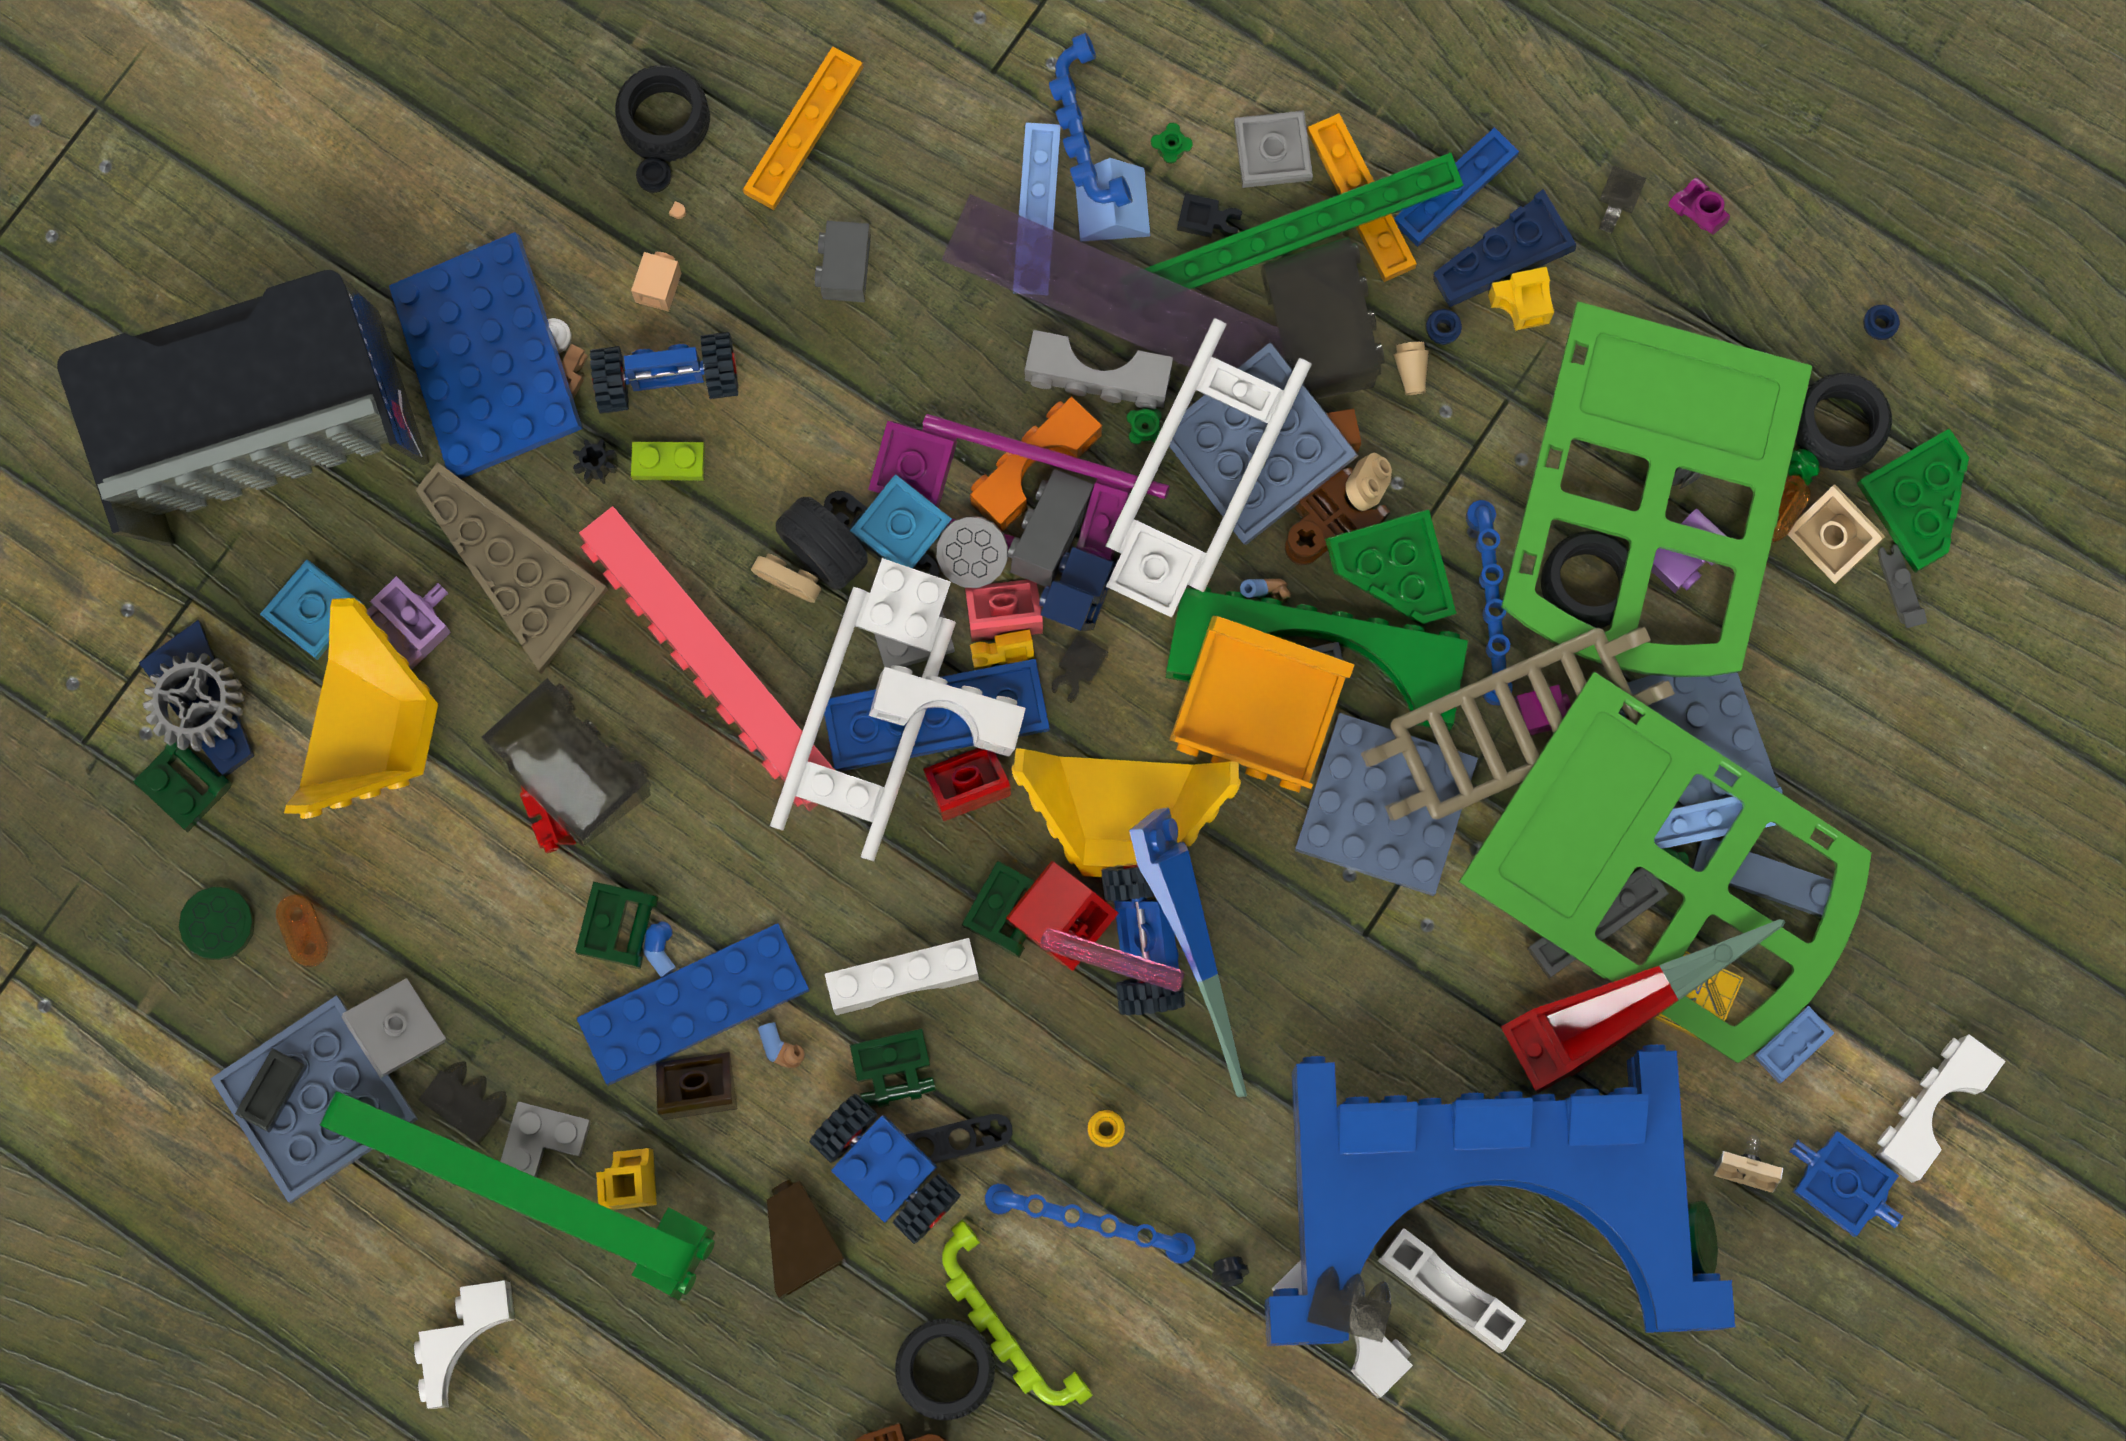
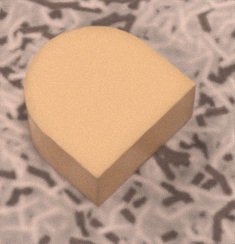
M675 201L669 211V215L676 219H681L685 216L686 210L684 205Z

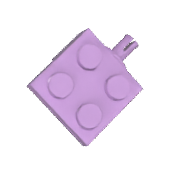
M396 576L370 601L372 606L367 610V614L377 627L385 631L389 638L388 641L399 654L407 659L412 670L451 633L447 626L436 616L433 609L434 606L448 595V592L437 583L422 598L420 595L413 593Z

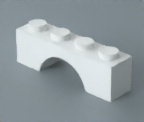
M892 665L891 668L884 667L879 677L869 716L904 726L913 715L921 710L933 707L945 708L958 714L967 723L972 733L974 747L1008 757L1015 750L1026 709L1017 706L1018 702L1004 696H997L996 699L982 695L983 692L980 689L971 686H962L961 689L947 685V680L937 676L929 675L926 676V679L912 675V670L903 666Z
M969 938L825 974L835 1015L872 1007L886 999L915 991L935 988L944 989L979 980Z
M1970 1034L1959 1040L1953 1038L1946 1045L1941 1053V1056L1945 1059L1939 1068L1932 1067L1925 1074L1920 1082V1085L1924 1087L1916 1099L1911 1096L1898 1112L1902 1119L1895 1128L1890 1125L1877 1141V1144L1881 1147L1875 1156L1911 1183L1923 1177L1942 1150L1932 1130L1933 1112L1941 1098L1950 1092H1966L1976 1095L1985 1091L2006 1062Z
M1402 1228L1377 1260L1498 1353L1506 1350L1526 1322L1525 1319L1496 1297L1482 1291L1458 1274L1434 1250L1405 1228Z
M1301 1260L1272 1288L1273 1291L1283 1288H1298L1299 1295H1302ZM1353 1294L1349 1327L1354 1334L1357 1350L1351 1372L1376 1398H1381L1413 1366L1407 1360L1411 1354L1397 1339L1390 1342L1381 1333L1384 1329L1383 1324L1369 1311L1364 1315L1354 1305L1358 1299Z

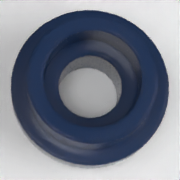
M1876 305L1871 307L1865 314L1863 325L1865 331L1872 338L1886 340L1895 335L1899 328L1900 320L1897 312L1892 307ZM1875 320H1884L1886 328L1878 327L1875 324Z
M1447 309L1433 312L1426 323V332L1429 338L1435 343L1442 345L1454 342L1462 330L1461 320L1458 315ZM1441 323L1447 324L1450 331L1442 333L1438 330L1437 325Z

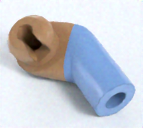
M1281 578L1247 579L1240 586L1241 594L1247 598L1271 596L1272 599H1277L1283 603L1291 596L1290 590L1287 589L1288 584Z
M775 1022L758 1027L765 1054L769 1061L785 1068H795L801 1064L805 1057L803 1048L797 1044L791 1045L781 1041Z

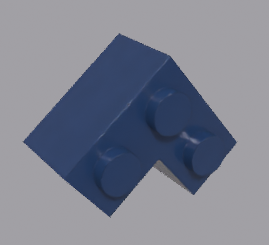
M1072 547L1071 553L1065 552L1061 560L1059 572L1063 574L1060 581H1053L1051 587L1047 585L1042 592L1039 606H1042L1043 609L1040 615L1080 631L1094 630L1109 591L1106 585L1117 562L1084 549Z

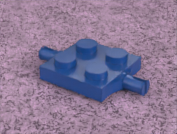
M1834 1132L1825 1146L1817 1152L1811 1150L1800 1142L1799 1139L1790 1148V1153L1807 1164L1804 1176L1792 1192L1853 1237L1858 1236L1867 1221L1876 1215L1893 1228H1896L1900 1223L1899 1221L1902 1220L1903 1215L1885 1203L1888 1192L1899 1175L1840 1132Z

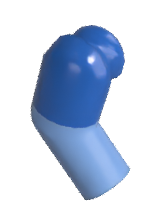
M662 921L652 924L646 930L643 951L645 957L661 978L676 970V966L664 952L666 941L673 934L672 928L668 923Z

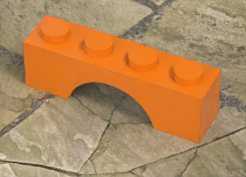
M1071 396L1064 404L1061 401L1056 403L1046 415L1048 420L1039 428L1036 425L1030 428L1021 441L1079 458L1102 436V425ZM1008 452L996 463L998 468L989 477L984 474L971 487L972 493L970 494L971 505L987 520L994 522L1002 532L1027 509L1026 497L1021 484L1028 468L1036 462L1035 460Z

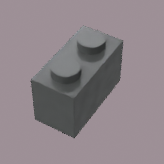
M827 221L826 233H819L818 253L824 255L823 265L816 266L815 287L821 288L824 300L865 302L871 240L868 223Z

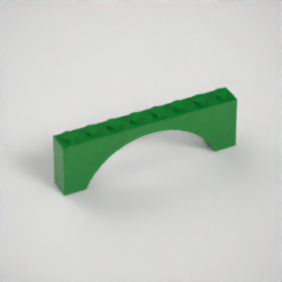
M1190 586V588L1185 589L1179 602L1165 677L1167 679L1190 682L1212 616H1219L1279 638L1305 637L1332 643L1338 642L1339 645L1362 655L1386 674L1402 695L1409 711H1413L1460 689L1468 640L1460 639L1459 634L1449 631H1440L1437 635L1426 633L1423 627L1406 624L1403 625V628L1389 626L1388 621L1380 618H1368L1367 621L1353 619V615L1347 612L1333 611L1332 615L1319 613L1316 607L1300 604L1296 608L1282 606V602L1277 599L1262 598L1260 602L1246 599L1247 597H1244L1240 592L1227 591L1223 595L1212 593L1209 587H1206L1205 591L1202 592ZM1457 707L1441 714L1449 732L1454 725ZM1428 720L1417 724V726L1431 728Z

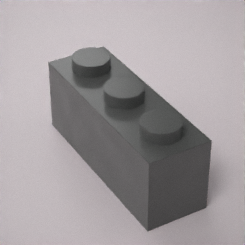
M1054 469L1049 481L1042 480L1036 494V500H1039L1035 510L1029 508L1022 523V528L1025 529L1021 539L1015 537L1009 548L1007 557L1012 558L1010 573L1045 587L1047 585L1051 587L1059 571L1061 560L1065 552H1068L1086 515L1094 484Z

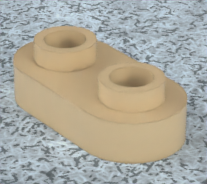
M1371 453L1360 459L1346 482V493L1350 502L1361 511H1366L1377 505L1391 482V465L1386 458L1381 457L1377 453Z
M767 554L766 557H757L751 568L755 575L803 600L812 603L816 601L822 590L817 585V577L801 569L796 573L786 568V562L772 554Z

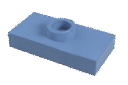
M1808 1006L1768 1042L1754 1058L1780 1084L1822 1046L1834 1032Z

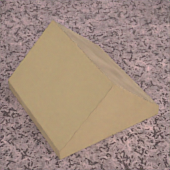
M1835 484L1785 532L1834 584L1870 554L1885 538L1882 532Z

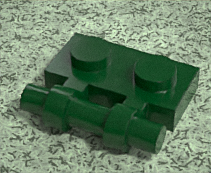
M922 1029L850 1045L857 1082L873 1081V1091L860 1093L861 1099L869 1106L878 1105L879 1108L890 1106L889 1102L909 1097H911L912 1101L921 1099L922 1094L936 1091L933 1077L918 1080L916 1072L917 1069L930 1067ZM905 1072L907 1083L890 1087L885 1086L884 1077Z

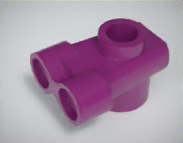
M1697 177L1683 191L1676 193L1669 201L1668 206L1679 216L1686 215L1697 223L1700 229L1714 235L1728 223L1730 215L1724 210V199L1716 192L1709 191L1710 188Z

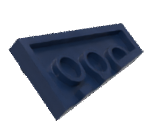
M1542 189L1534 195V199L1523 208L1521 206L1510 214L1509 219L1496 229L1493 227L1483 235V239L1472 247L1468 246L1435 271L1433 280L1450 308L1490 290L1492 283L1510 280L1512 273L1536 269L1576 250V243L1545 190Z
M197 620L140 661L139 664L149 677L154 674L160 678L164 674L160 669V664L164 663L169 668H172L174 666L172 662L173 656H178L183 663H185L187 653L191 652L196 656L197 660L202 653L208 654L211 662L216 658L206 638L203 625ZM208 677L206 682L209 686L208 696L216 701H220L221 695L218 683L215 679ZM189 678L182 680L174 689L184 687ZM197 697L196 700H189V702H184L191 707L192 703H199L203 701L199 697ZM168 702L179 717L180 708ZM214 714L204 716L198 726L208 722ZM235 715L231 719L238 724L237 728L233 729L227 725L223 730L228 735L227 739L223 740L216 735L214 736L215 747H209L204 740L201 747L221 775L225 777L255 756L239 716Z

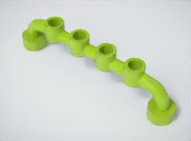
M964 1219L952 1226L951 1230L954 1235L947 1241L942 1252V1264L946 1273L951 1278L945 1285L952 1296L958 1302L965 1298L973 1308L968 1317L979 1332L988 1329L996 1341L990 1347L1002 1363L1010 1359L1017 1368L1018 1372L1013 1375V1378L1025 1394L1033 1390L1036 1396L1044 1403L1052 1406H1064L1074 1400H1077L1082 1405L1093 1394L1079 1374L1074 1371L1063 1380L1066 1385L1065 1389L1061 1391L1052 1390L1046 1384L1037 1368L1024 1354L1015 1338L999 1320L993 1308L977 1290L973 1281L960 1267L957 1261L958 1251L964 1247L969 1252L981 1242Z

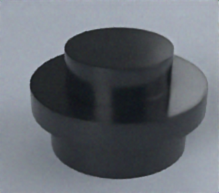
M649 158L644 160L637 168V182L647 192H661L671 182L672 174L670 167L663 160Z
M1239 1256L1223 1258L1213 1264L1214 1272L1212 1273V1279L1214 1282L1221 1283L1223 1287L1239 1285L1244 1281L1243 1277L1249 1274L1248 1265L1244 1264L1242 1257Z

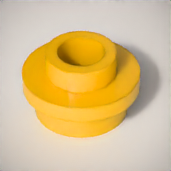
M1099 1111L1089 1120L1088 1135L1091 1141L1099 1147H1113L1124 1136V1122L1113 1111ZM1102 1123H1110L1113 1126V1133L1109 1136H1103L1099 1132V1126Z

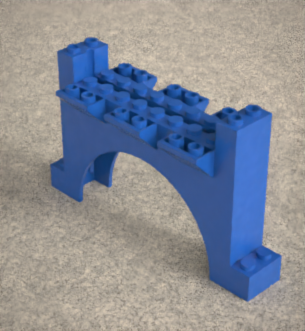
M1666 1045L1643 1046V1050H1637V1054L1627 1060L1628 1087L1616 1088L1614 1092H1610L1608 1095H1599V1089L1576 1090V1093L1570 1094V1097L1565 1098V1100L1555 1101V1094L1532 1095V1098H1522V1092L1510 1091L1500 1092L1499 1096L1494 1097V1099H1484V1093L1461 1094V1097L1456 1098L1452 1104L1443 1105L1441 1098L1419 1099V1103L1407 1102V1096L1394 1095L1385 1096L1381 1103H1369V1097H1348L1338 1107L1336 1100L1335 1062L1325 1063V1057L1323 1056L1302 1058L1303 1061L1300 1064H1296L1291 1072L1302 1295H1299L1298 1288L1275 1289L1273 1296L1265 1299L1267 1346L1340 1344L1343 1341H1349V1317L1357 1280L1374 1246L1388 1228L1408 1210L1427 1199L1445 1192L1477 1186H1506L1541 1194L1565 1205L1592 1224L1608 1240L1631 1276L1643 1313L1645 1333L1710 1331L1734 1328L1732 1280L1721 1281L1720 1273L1697 1274V1276H1693L1677 1051H1666Z

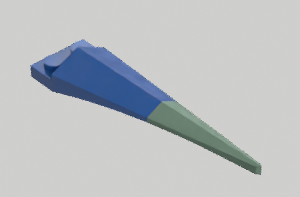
M1169 807L1155 809L1129 830L1137 865L1167 917L1195 976L1218 1035L1237 1097L1247 1096L1189 850L1185 842L1177 843L1178 826L1176 821L1171 818Z

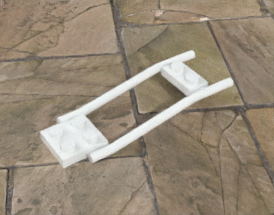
M1215 318L1106 543V547L1121 553L1106 587L1169 617H1173L1187 585L1199 591H1205L1312 365L1310 362L1299 358L1284 390H1281L1274 385L1213 358L1212 355L1227 325ZM1196 390L1260 421L1268 423L1207 553L1134 520Z
M882 558L871 592L853 587L770 827L784 831L795 796L872 822L861 858L875 861L926 709L913 715L906 723L885 787L808 762L855 626L915 648L929 651L930 655L922 678L926 679V676L929 675L938 677L956 624L955 621L939 617L951 583L950 581Z

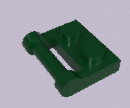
M177 741L172 745L167 744L165 749L133 781L186 832H189L232 786V783L224 775L218 776L190 748L187 747L186 750L179 749ZM177 758L209 786L208 791L203 796L170 766Z
M997 861L966 915L962 927L999 946L1009 954L1020 958L1025 949L1022 945L1027 936L1018 928L1014 929L1010 938L1000 932L1007 922L1006 917L1016 906L1024 890L1028 891L1035 881Z
M593 881L575 953L630 968L641 969L643 957H640L651 911L656 909L658 897ZM629 902L637 904L638 907L625 953L617 951L616 947Z

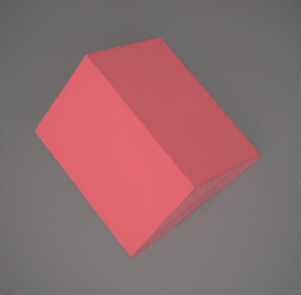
M1027 579L993 583L980 588H965L971 642L992 640L997 635L1030 629L1031 635L1043 634V619L1040 615L1042 611L1041 606H1039L1040 599L1037 583Z

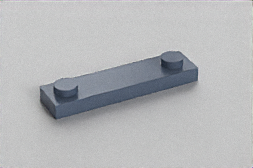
M1714 839L1700 841L1692 865L1693 870L1701 872L1719 846L1720 841ZM1749 852L1728 886L1822 918L1832 880Z

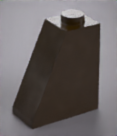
M791 1179L773 1188L771 1192L774 1196L767 1199L774 1288L778 1298L781 1300L846 1262L803 1184L800 1181L793 1184Z

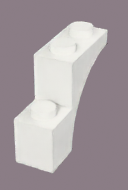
M504 1280L460 1287L461 1296L455 1298L457 1317L458 1319H463L464 1325L419 1332L420 1341H415L414 1352L417 1364H422L424 1379H419L418 1388L420 1400L427 1403L428 1409L449 1407L448 1393L451 1376L458 1359L469 1344L486 1330L498 1324L515 1320L511 1282Z

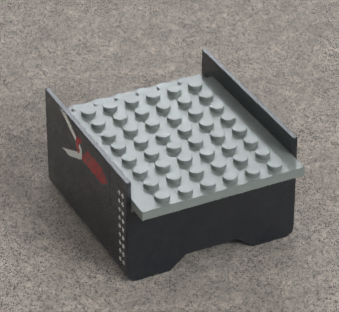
M323 270L269 287L263 296L136 336L122 333L68 350L59 357L57 362L59 376L112 534L171 546L175 542L165 513L177 509L186 510V512L196 511L207 507L206 500L212 498H221V501L237 498L243 495L241 491L243 488L256 487V490L265 489L278 484L276 478L284 475L286 477L291 476V479L303 477L313 473L311 469L313 466L321 464L326 465V468L334 467L347 462L346 456L353 453L361 454V457L372 455L382 451L381 445L388 442L391 447L421 465L429 463L380 313L374 305L340 274L333 270Z

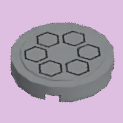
M977 516L960 518L953 521L942 532L937 543V561L941 571L951 582L964 588H980L991 584L1001 575L1008 561L1007 541L1004 533L992 521Z

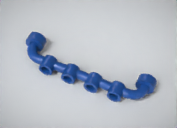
M1085 32L1073 37V45L1064 50L1058 57L1055 65L1057 79L1050 81L1049 87L1055 101L1062 100L1064 107L1056 110V115L1063 130L1069 128L1071 136L1064 138L1063 144L1069 158L1076 157L1078 165L1070 168L1075 185L1077 187L1083 186L1087 196L1097 203L1115 202L1117 207H1122L1133 202L1130 188L1123 176L1110 180L1108 182L1109 189H1100L1097 185L1096 180H1098V176L1089 153L1091 148L1082 125L1083 116L1077 104L1076 88L1069 72L1070 64L1078 58L1082 64L1096 59L1092 41Z
M1478 500L1469 506L1466 513V522L1471 529L1479 531L1476 548L1481 553L1483 567L1479 582L1485 588L1486 606L1482 616L1484 621L1488 623L1489 631L1486 653L1491 658L1492 674L1506 669V654L1510 649V641L1503 634L1502 624L1507 611L1501 607L1502 600H1500L1499 585L1504 574L1502 568L1497 565L1496 549L1500 543V536L1493 528L1496 518L1495 508L1488 501ZM1490 538L1494 545L1487 546L1483 543L1482 539ZM1493 573L1496 575L1497 580L1490 581L1486 578L1485 574ZM1489 608H1497L1500 611V615H1491ZM1500 643L1504 650L1501 652L1495 651L1492 644ZM1510 682L1508 686L1512 693V683ZM1495 690L1483 695V698L1489 704L1501 705Z
M1005 1184L991 1186L985 1195L987 1208L997 1215L1006 1214L1013 1208L1026 1212L1029 1217L1034 1219L1046 1217L1061 1221L1064 1226L1070 1229L1083 1227L1097 1231L1104 1238L1109 1239L1116 1236L1134 1241L1140 1248H1149L1151 1246L1165 1250L1169 1260L1176 1264L1187 1263L1195 1254L1194 1240L1185 1233H1176L1172 1236L1156 1232L1148 1224H1142L1137 1227L1119 1222L1118 1218L1111 1214L1100 1217L1085 1213L1075 1204L1063 1207L1046 1202L1045 1198L1038 1194L1029 1197L1013 1193L1012 1189ZM1033 1200L1041 1201L1043 1204L1042 1211L1032 1213L1028 1208L1029 1203ZM1069 1210L1077 1211L1080 1216L1079 1220L1075 1223L1067 1222L1065 1219L1066 1212ZM1112 1220L1116 1225V1229L1112 1233L1104 1232L1101 1228L1103 1221ZM1141 1230H1148L1152 1234V1240L1148 1243H1142L1138 1239V1233Z

